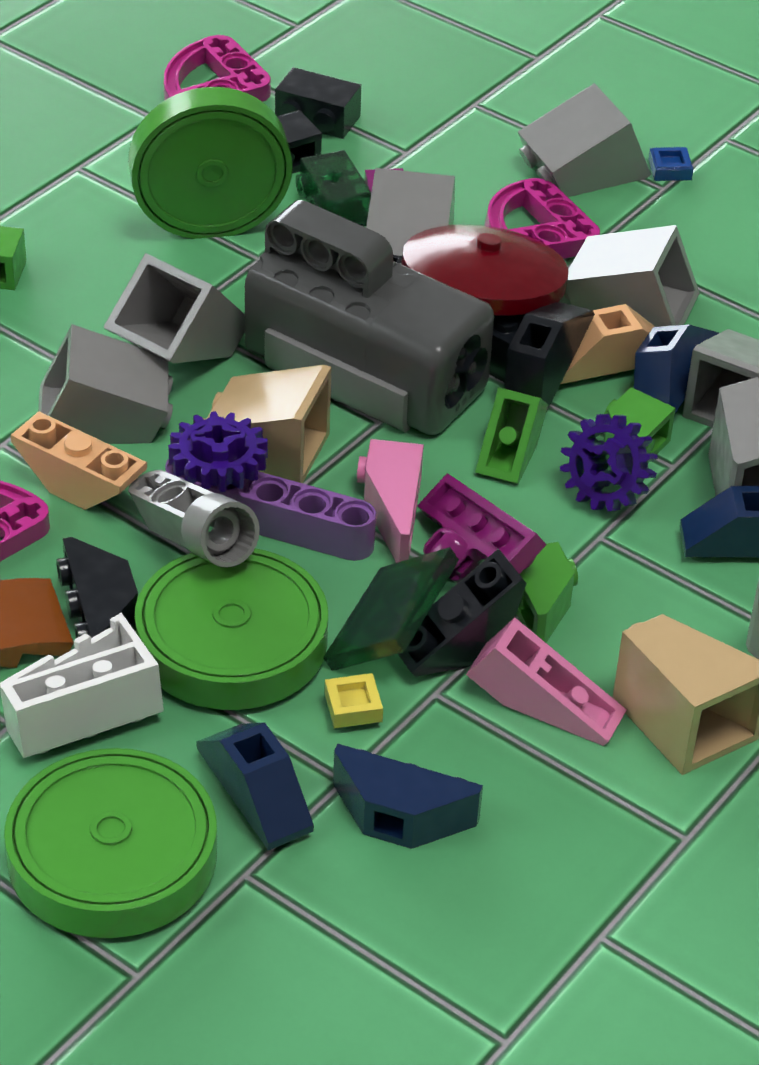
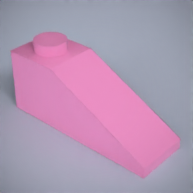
M370 439L368 456H359L357 483H365L364 501L370 503L375 508L376 526L399 568H408L422 479L424 444Z
M515 617L485 644L466 673L470 679L503 706L602 746L609 742L627 709Z

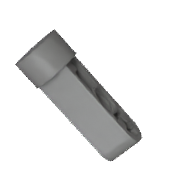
M154 470L139 476L128 488L149 530L188 548L196 556L217 566L233 567L244 562L257 545L260 528L256 514L250 507L232 498L208 491L163 470ZM209 526L213 527V529L208 533Z

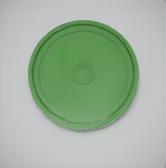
M196 88L166 99L151 110L141 121L133 135L129 148L128 164L135 198L143 212L150 220L164 230L190 239L234 236L255 227L269 217L282 202L292 177V157L285 131L278 117L258 98L231 88Z
M255 548L244 562L233 567H220L193 553H189L163 566L146 582L135 606V632L158 663L161 688L167 693L187 703L211 709H251L275 703L294 694L304 687L318 672L327 651L328 605L317 581L301 566L276 553Z
M122 748L91 750L63 758L49 765L22 787L9 808L5 822L4 840L8 874L17 896L33 914L44 922L65 932L93 938L128 937L152 931L174 921L189 910L203 895L209 886L216 867L217 821L215 809L207 791L189 771L177 763L145 751Z

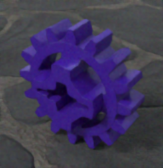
M213 411L210 414V418L205 420L199 415H194L192 425L181 422L179 423V432H171L170 445H168L169 464L173 465L174 476L184 475V480L192 484L200 482L201 487L206 490L213 485L217 486L219 491L223 493L226 492L227 485L229 484L242 489L244 488L245 478L257 481L258 471H265L266 458H268V440L263 438V429L261 427L251 428V419L245 418L240 422L235 421V413L230 412L224 418L219 417L217 412Z
M598 414L595 421L583 419L580 421L583 432L570 431L568 433L570 440L574 443L573 446L561 448V453L569 457V463L561 465L560 471L570 472L572 477L565 483V487H578L579 492L575 500L587 502L591 499L590 507L592 510H602L605 505L608 511L621 510V504L625 507L634 506L637 504L634 493L643 495L648 494L650 491L647 485L643 483L644 479L656 478L657 473L648 468V462L658 459V456L655 453H647L645 448L653 439L651 436H638L642 426L639 422L629 423L626 426L627 419L625 415H614L611 419L609 414ZM606 432L615 434L613 438H608L606 442L596 439L597 436ZM611 483L622 487L612 493L602 491L604 487H609Z

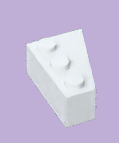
M122 613L111 618L110 628L91 638V636L85 633L75 639L74 649L55 660L51 655H47L0 683L6 729L23 758L42 754L53 748L83 738H90L98 733L128 723L138 722L146 717L164 712L159 665Z

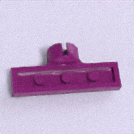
M448 473L417 505L428 518L442 527L425 543L423 552L426 558L430 556L442 574L456 583L479 565L480 560L487 559L498 548L520 574L534 562L536 556L547 545L537 533Z

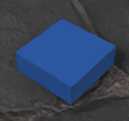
M686 147L650 148L648 160L654 181L692 180L693 166Z

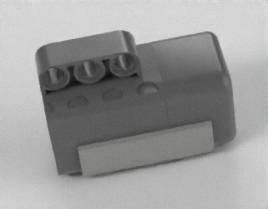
M303 200L294 201L266 225L265 252L260 255V260L250 267L245 279V346L249 351L265 358V363L269 369L279 371L317 365L331 366V399L405 433L410 428H414L427 435H437L442 432L487 385L494 326V311L487 302L393 261L392 247L384 236Z

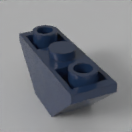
M690 324L653 327L635 352L634 389L675 407L676 413L686 397L693 349L696 345L719 334V332Z
M730 486L680 519L679 526L685 557H759V486Z
M265 722L239 724L196 741L198 751L268 851L314 831V824L290 756Z
M337 744L334 750L333 785L363 835L413 849L477 826L480 819L483 785L341 744Z

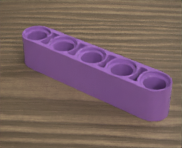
M168 459L165 465V472L174 475L173 465L169 464ZM259 471L258 480L251 481L245 478L244 488L238 489L233 484L227 485L226 492L223 493L219 491L217 486L211 485L208 491L225 495L250 507L257 516L260 528L259 535L353 561L363 560L374 551L376 511L370 503L364 500ZM183 475V476H177V477H179V478H181V479L184 480V475ZM200 482L194 483L195 485L201 487Z

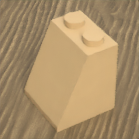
M317 365L233 376L224 391L217 392L211 412L216 411L219 417L224 418L230 412L235 413V421L238 422L245 418L251 419V428L261 427L263 429V438L268 440L266 469L259 472L303 483L330 434L332 367Z
M664 614L645 622L635 623L627 630L622 631L613 699L627 709L625 714L681 775L759 739V659Z

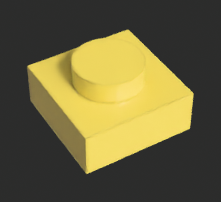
M373 673L325 679L324 694L334 729L383 722V706Z

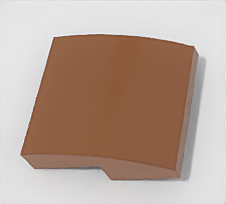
M16 578L0 580V667L17 668L22 654L62 656L69 652L74 642L51 579Z

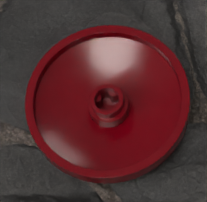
M447 225L417 233L404 245L401 262L402 265L487 302L492 307L494 315H522L542 306L559 302L565 294L569 275L568 266L564 259L548 245L518 232L482 225Z

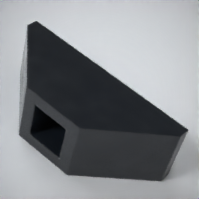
M555 302L526 313L508 347L504 389L541 398L548 404L549 408L595 315L593 310Z
M63 538L64 558L56 559V566L61 587L69 585L70 590L65 591L70 619L78 618L79 623L74 624L76 639L85 633L93 638L110 628V619L120 613L123 614L135 631V606L138 599V591L128 560L76 538Z
M498 548L391 639L389 643L415 677L472 666L485 644L516 617L527 583Z

